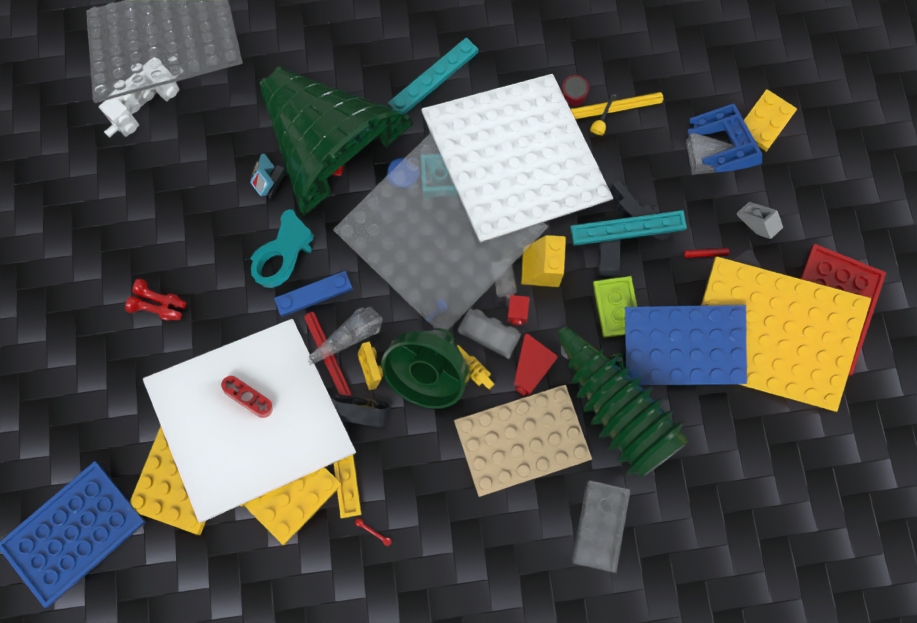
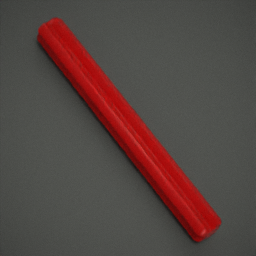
M307 313L304 318L339 394L352 396L351 390L315 313Z

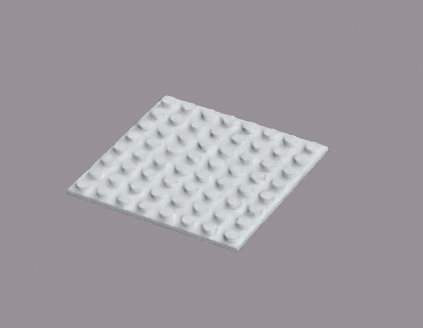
M553 74L422 108L421 110L479 242L613 199Z
M293 319L143 378L199 523L356 453ZM227 376H235L267 397L273 407L271 415L266 418L258 417L228 397L222 390V380ZM234 383L232 385L227 384L228 389L233 388L238 393L239 390L235 388ZM246 392L242 395L241 399L243 401H250L253 394ZM256 400L255 403L259 406L260 411L262 409L267 410L266 404L262 406Z

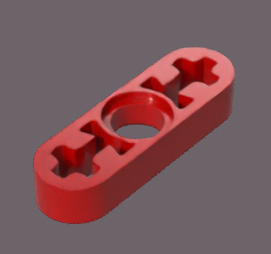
M227 376L222 380V390L228 397L258 417L266 418L271 415L273 407L267 397L235 376ZM234 383L235 388L239 390L238 393L233 388L228 389L227 384L232 385ZM250 392L253 394V397L250 401H243L241 399L242 395ZM256 400L262 406L266 404L267 410L262 409L260 411L259 406L255 403Z

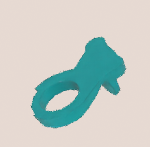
M286 210L282 214L277 239L261 246L250 258L253 260L251 265L252 276L256 280L255 282L264 287L273 288L285 282L293 271L299 250L311 253L313 250L309 243L313 240L314 235L298 219L293 210ZM275 255H282L283 265L281 269L273 276L262 277L261 270L264 263Z

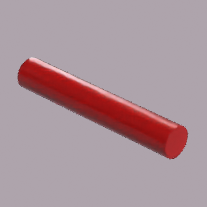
M729 248L684 250V258L729 256Z

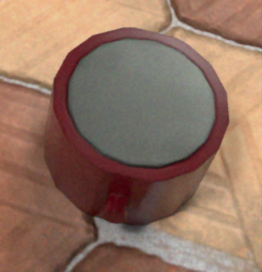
M569 76L562 84L561 92L568 106H580L587 99L589 84L582 76Z

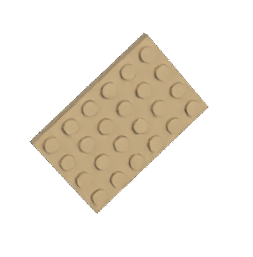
M566 385L454 420L478 497L592 460Z

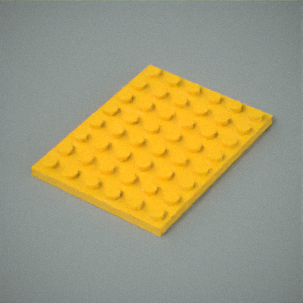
M715 257L701 306L746 305L747 384L739 385L837 412L871 298Z

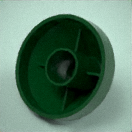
M443 328L400 334L392 340L382 357L381 368L389 386L402 398L418 406L434 409L449 407L461 398L469 381V368L466 360L457 347L454 336Z

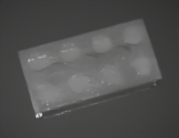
M594 481L587 482L572 563L616 573L630 489Z

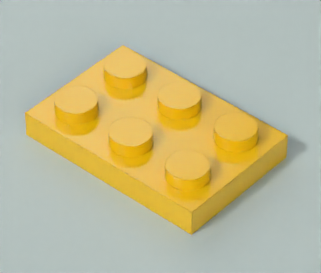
M766 89L744 119V122L757 145L767 151L797 108Z

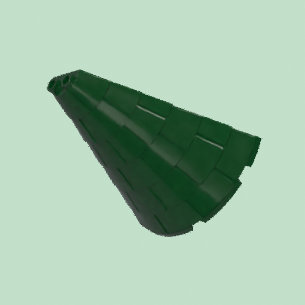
M281 66L277 67L268 78H263L260 81L261 95L266 110L269 113L273 131L276 134L300 214L303 217L331 194L327 178L377 136L380 135L381 143L387 147L413 125L411 118L402 111L388 108L365 98L346 93V91L327 86L324 83L308 79L283 69Z

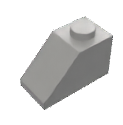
M748 202L737 212L738 217L757 235L771 239L783 228L777 210Z

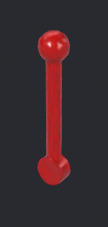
M361 519L355 520L356 526H361L382 540L384 545L389 546L391 544L390 538L383 537L365 525Z

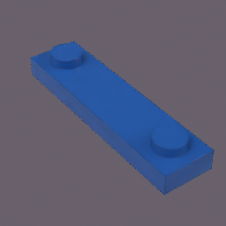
M346 271L276 297L274 300L281 317H284L353 289Z

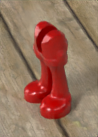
M138 278L133 285V294L159 302L162 305H154L137 297L130 296L126 301L125 311L135 313L139 310L156 313L161 319L166 321L180 320L182 314L169 309V307L173 306L184 310L187 303L179 299L175 294L163 295L151 291L146 281Z

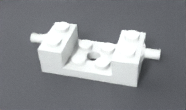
M154 58L99 106L112 123V126L104 131L105 134L110 138L117 131H120L125 137L133 133L139 124L132 114L137 112L147 101L151 100L156 93L165 101L173 98L180 90L176 84V79L184 74V72L178 67L170 74Z

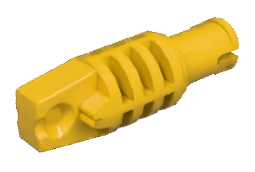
M457 345L468 365L469 377L478 386L483 383L490 390L495 385L488 378L491 373L475 357H470Z

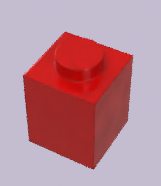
M510 295L507 322H511L515 326L526 324L529 297Z

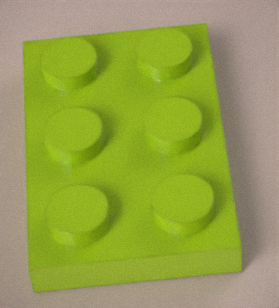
M631 276L594 281L593 287L603 338L625 335V307H637Z

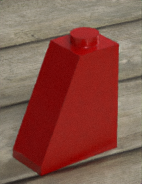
M526 334L523 339L513 384L516 387L515 390L523 396L525 394L530 396L558 358L556 354L529 334Z

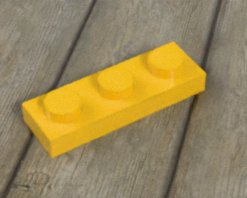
M352 454L334 463L335 478L342 484L337 490L341 518L362 515L354 455Z

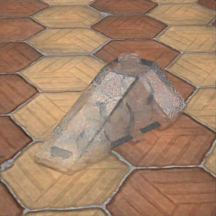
M371 307L357 309L347 321L309 356L308 363L312 365L379 333L383 321L382 317Z

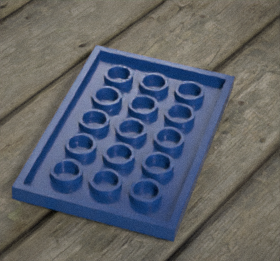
M746 305L625 307L626 367L631 366L627 375L633 379L642 376L639 385L747 384Z
M94 461L0 541V551L42 606L49 608L144 525L146 520L141 514L137 513L128 498L102 466Z

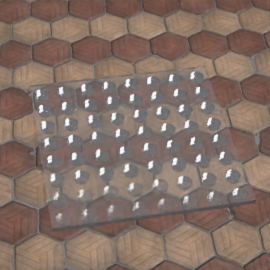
M124 0L86 10L94 103L243 64L229 0Z
M430 133L333 231L434 328H443L448 331L535 242L548 226L542 222L479 242L434 138Z

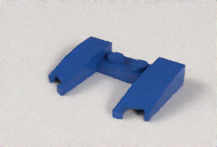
M734 103L690 118V123L694 124L693 129H688L689 137L725 130L735 147L702 158L704 165H711L714 167L715 172H724L762 164V152Z

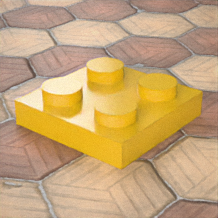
M370 342L361 345L358 358L368 389L373 390L379 385L383 372L381 366H377L375 348L371 347Z

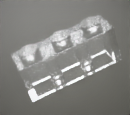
M469 308L459 326V333L510 359L521 337L519 331L511 326L507 328L501 325L502 322L492 317L490 319L484 316L485 314L478 309L472 310Z

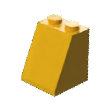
M546 235L523 248L522 285L559 287L564 275L566 237Z

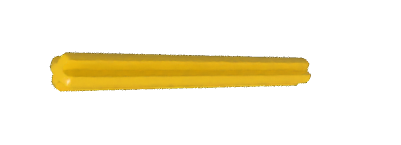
M661 92L612 101L607 113L662 103L663 95ZM608 102L570 110L575 119L603 114Z

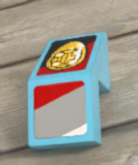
M261 154L255 164L250 182L260 196L267 195L274 184L269 177L274 166L265 154Z

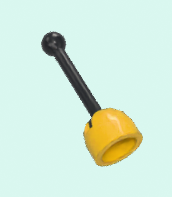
M615 93L609 94L610 99L600 120L592 124L591 132L601 136L604 135L606 130L604 119L612 101L616 98Z

